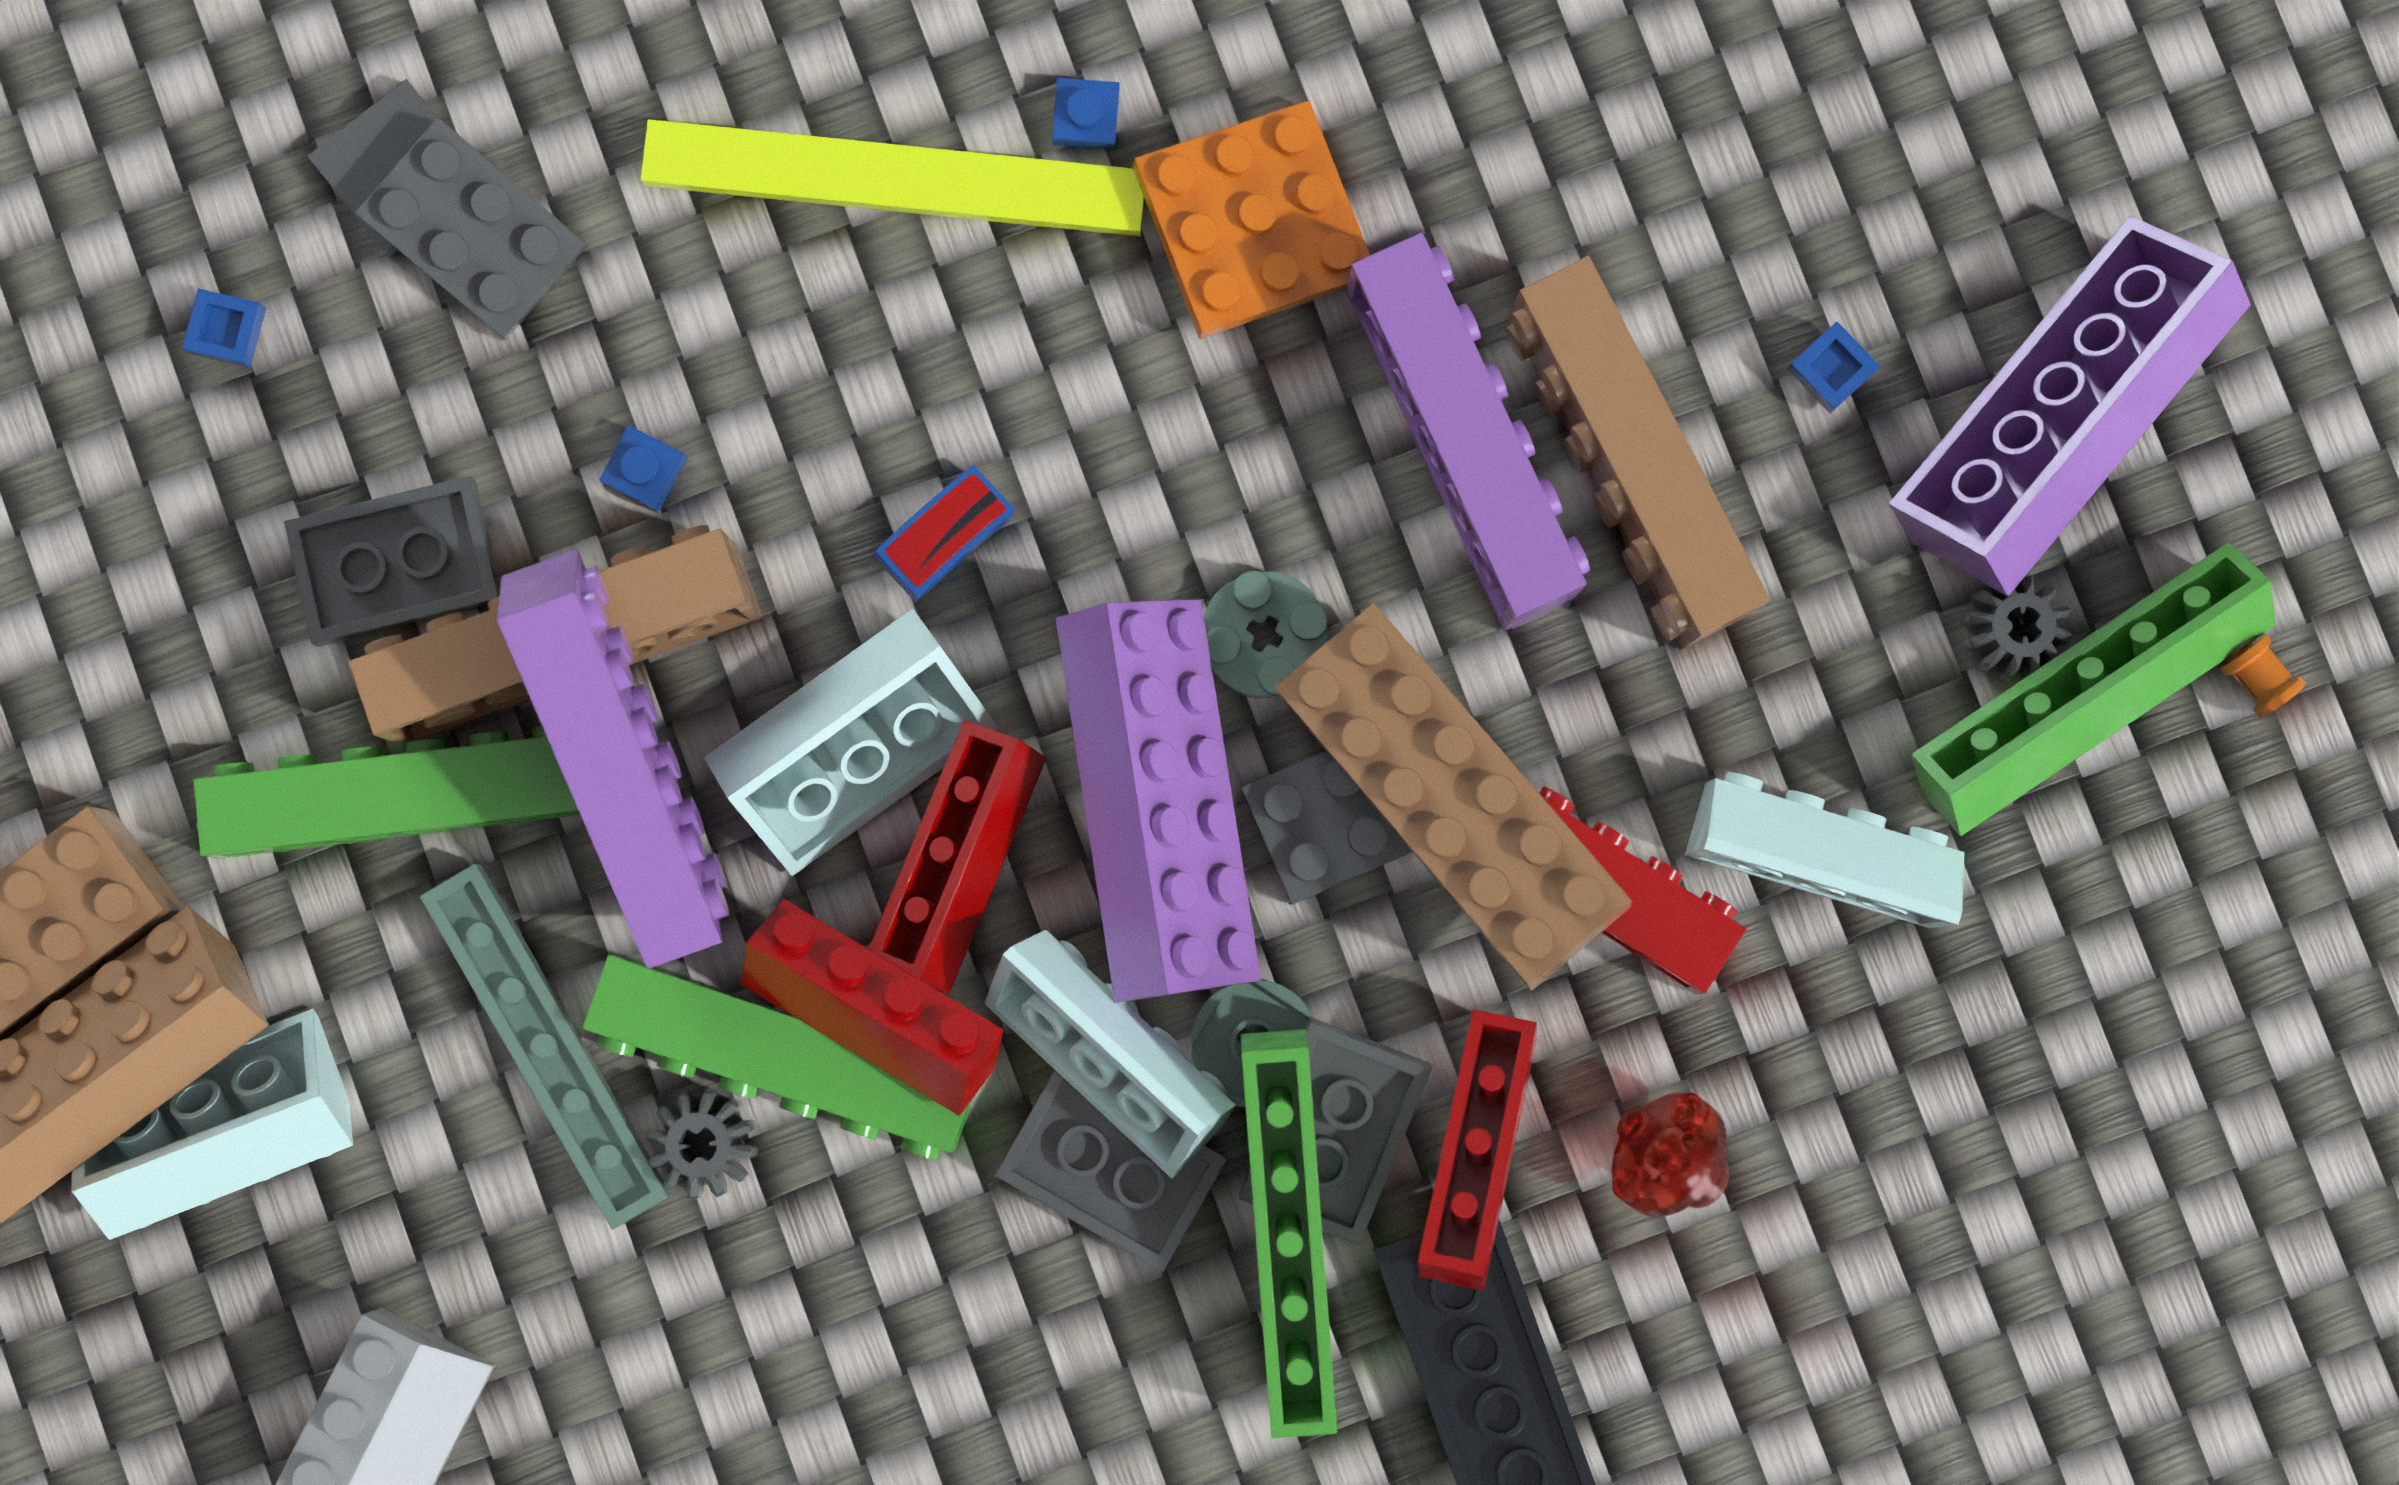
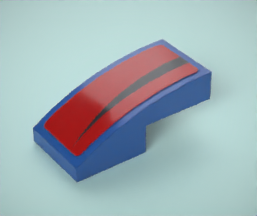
M973 464L894 532L874 552L873 557L916 602L959 568L969 553L1012 519L1016 510Z

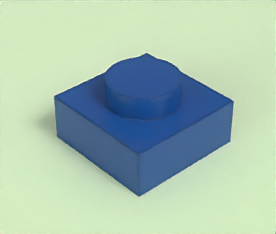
M1057 77L1052 134L1053 145L1115 150L1120 82Z
M198 288L182 349L192 355L251 368L266 307L259 302Z
M1836 321L1797 357L1787 369L1829 413H1832L1881 366Z
M628 425L599 481L603 485L659 513L688 457L683 452Z

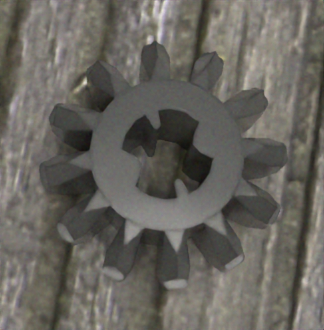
M2027 574L2009 596L1992 587V594L1982 589L1974 592L1971 600L1979 612H1968L1961 616L1960 623L1963 626L1977 630V635L1962 642V648L1965 651H1973L1981 647L1985 654L1978 660L1977 669L1985 672L1999 662V678L2001 682L2005 683L2014 681L2019 671L2026 678L2041 668V664L2045 665L2059 656L2060 652L2054 645L2070 643L2073 637L2072 633L2068 630L2056 627V622L2070 616L2071 609L2068 606H2060L2052 610L2048 604L2055 597L2056 587L2047 585L2034 595L2033 577ZM2018 616L2024 622L2019 631L2023 637L2014 641L2008 635L2013 627L2009 620Z
M706 1089L704 1091L700 1107H698L694 1096L689 1091L682 1092L677 1096L681 1115L667 1106L661 1107L656 1113L659 1120L670 1128L669 1131L652 1130L647 1133L646 1140L648 1142L663 1144L666 1153L650 1158V1167L652 1169L660 1168L669 1163L673 1166V1169L663 1182V1185L669 1190L676 1188L687 1176L686 1192L689 1199L701 1197L704 1191L705 1180L710 1191L716 1197L722 1196L727 1193V1182L723 1172L738 1182L744 1181L748 1176L745 1167L737 1162L735 1157L753 1158L758 1154L757 1146L739 1143V1135L753 1131L756 1128L755 1122L750 1119L735 1125L732 1123L731 1119L739 1112L741 1102L735 1098L726 1102L720 1111L717 1112L719 1098L718 1092L715 1089ZM710 1130L716 1138L715 1141L709 1143L710 1146H717L714 1156L706 1154L695 1158L689 1147L696 1146L695 1142H689L690 1134L692 1132L697 1134Z

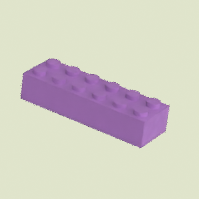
M2129 216L1890 501L1889 506L1911 542L2009 596L2250 307L2251 304L2233 261Z
M1423 232L1352 263L1346 294L1503 631H1506L1572 601L1587 585L1583 574L1589 572L1590 567L1579 541L1575 536L1566 539L1556 519V516L1563 511L1552 483L1548 478L1539 481L1528 459L1535 455V449L1526 427L1520 419L1511 422L1501 399L1508 397V392L1500 371L1493 361L1484 364L1474 341L1481 339V335L1470 308L1466 303L1457 307L1447 284L1454 281V277L1443 250L1440 246L1430 249Z
M577 549L503 575L497 622L646 968L649 969L722 943L721 918L729 915L728 906L723 894V890L727 889V882L717 855L712 853L705 856L704 847L699 836L705 833L704 826L693 798L690 797L682 800L676 779L681 778V771L674 750L669 741L658 744L656 731L652 723L658 721V717L649 690L645 684L634 686L633 677L628 665L634 663V658L625 632L620 625L613 628L609 626L604 606L608 605L610 601L602 576L596 566L588 569L585 568Z
M1201 599L1111 602L1055 618L1115 1003L1260 981V969Z

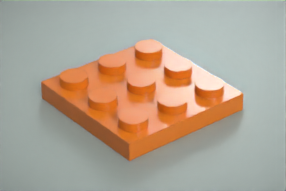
M1310 100L1136 157L1132 164L1199 339L1347 289L1352 263L1370 256Z

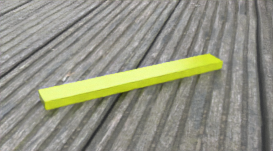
M650 119L647 122L641 182L644 186L1140 237L1145 200L1133 168Z

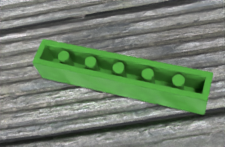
M2229 542L1912 753L1922 795L1961 837L2276 626L2271 580Z
M543 726L533 727V738L508 741V734L505 731L484 732L469 735V746L445 749L443 739L418 740L405 743V754L381 756L380 747H360L342 750V761L318 764L317 755H294L278 758V769L254 772V763L252 762L228 763L214 766L215 777L193 779L200 854L204 857L217 859L578 816L580 812Z
M617 955L607 956L582 1028L599 1034L596 1046L628 1057H633L636 1047L660 1055L657 1066L662 1069L694 1078L697 1068L721 1075L718 1087L749 1098H755L758 1088L780 1095L782 1097L778 1107L812 1119L816 1118L818 1109L842 1116L839 1128L876 1140L880 1129L904 1137L901 1149L933 1160L938 1159L940 1150L948 1153L956 1151L973 1101L972 1099L961 1115L958 1116L785 1011L654 967L647 969L645 964Z
M1306 1029L1241 1034L1271 1438L1337 1434Z

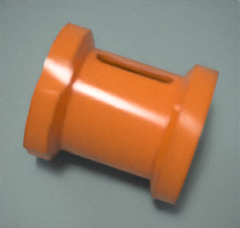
M2266 633L2232 654L2219 666L2220 671L2225 676L2232 674L2256 703L2253 711L2259 718L2270 714L2300 692L2306 684L2300 675L2292 676L2269 648L2272 640Z

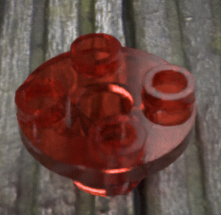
M1692 1092L1673 1093L1652 1101L1644 1108L1639 1106L1633 1107L1623 1114L1617 1126L1619 1140L1614 1150L1611 1166L1612 1191L1616 1197L1642 1215L1664 1217L1683 1211L1688 1207H1707L1723 1194L1729 1181V1167L1724 1159L1727 1133L1721 1115L1713 1106Z

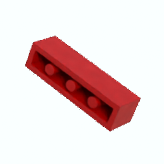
M963 720L871 941L869 950L929 986L950 994L1047 759L1046 756L1017 738Z
M1543 786L1539 794L1631 899V908L1603 930L1601 934L1695 995L1706 994L1747 930L1733 920L1738 911L1726 901L1708 891H1705L1701 898H1698L1679 885L1684 876L1676 869L1653 856L1649 858L1647 863H1644L1625 850L1630 842L1626 837L1599 821L1595 823L1593 828L1585 825L1571 815L1575 809L1573 803L1550 788Z
M784 898L747 941L741 985L954 1114L961 1115L994 1071L1003 1034L1002 1028Z
M1476 1009L1472 1011L1418 1259L1420 1277L1484 1291L1537 1042V1022Z

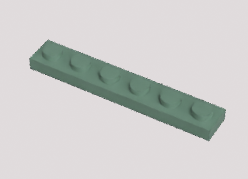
M475 863L419 896L611 1229L620 1227L672 1195L670 1190L663 1185L664 1180L657 1168L652 1169L650 1167L648 1152L481 864Z

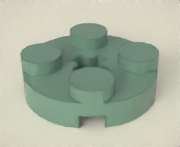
M1247 571L1241 574L1237 579L1219 589L1211 599L1204 614L1211 666L1214 675L1227 688L1249 698L1263 699L1280 696L1274 686L1328 642L1326 613L1313 592L1302 582L1280 572ZM1267 618L1272 619L1278 623L1275 632L1283 638V641L1277 648L1273 645H1267L1262 652L1256 651L1251 647L1254 636L1246 630L1252 622L1263 624Z
M1268 980L1229 985L1217 990L1202 1005L1192 1026L1191 1056L1196 1069L1200 1072L1206 1071L1214 1075L1226 1088L1229 1099L1236 1106L1246 1107L1242 1058L1239 1055L1241 1053V1042L1236 1039L1238 1033L1242 1029L1253 1032L1258 1025L1265 1027L1269 1032L1305 1029L1309 1018L1312 1017L1308 1007L1291 990Z

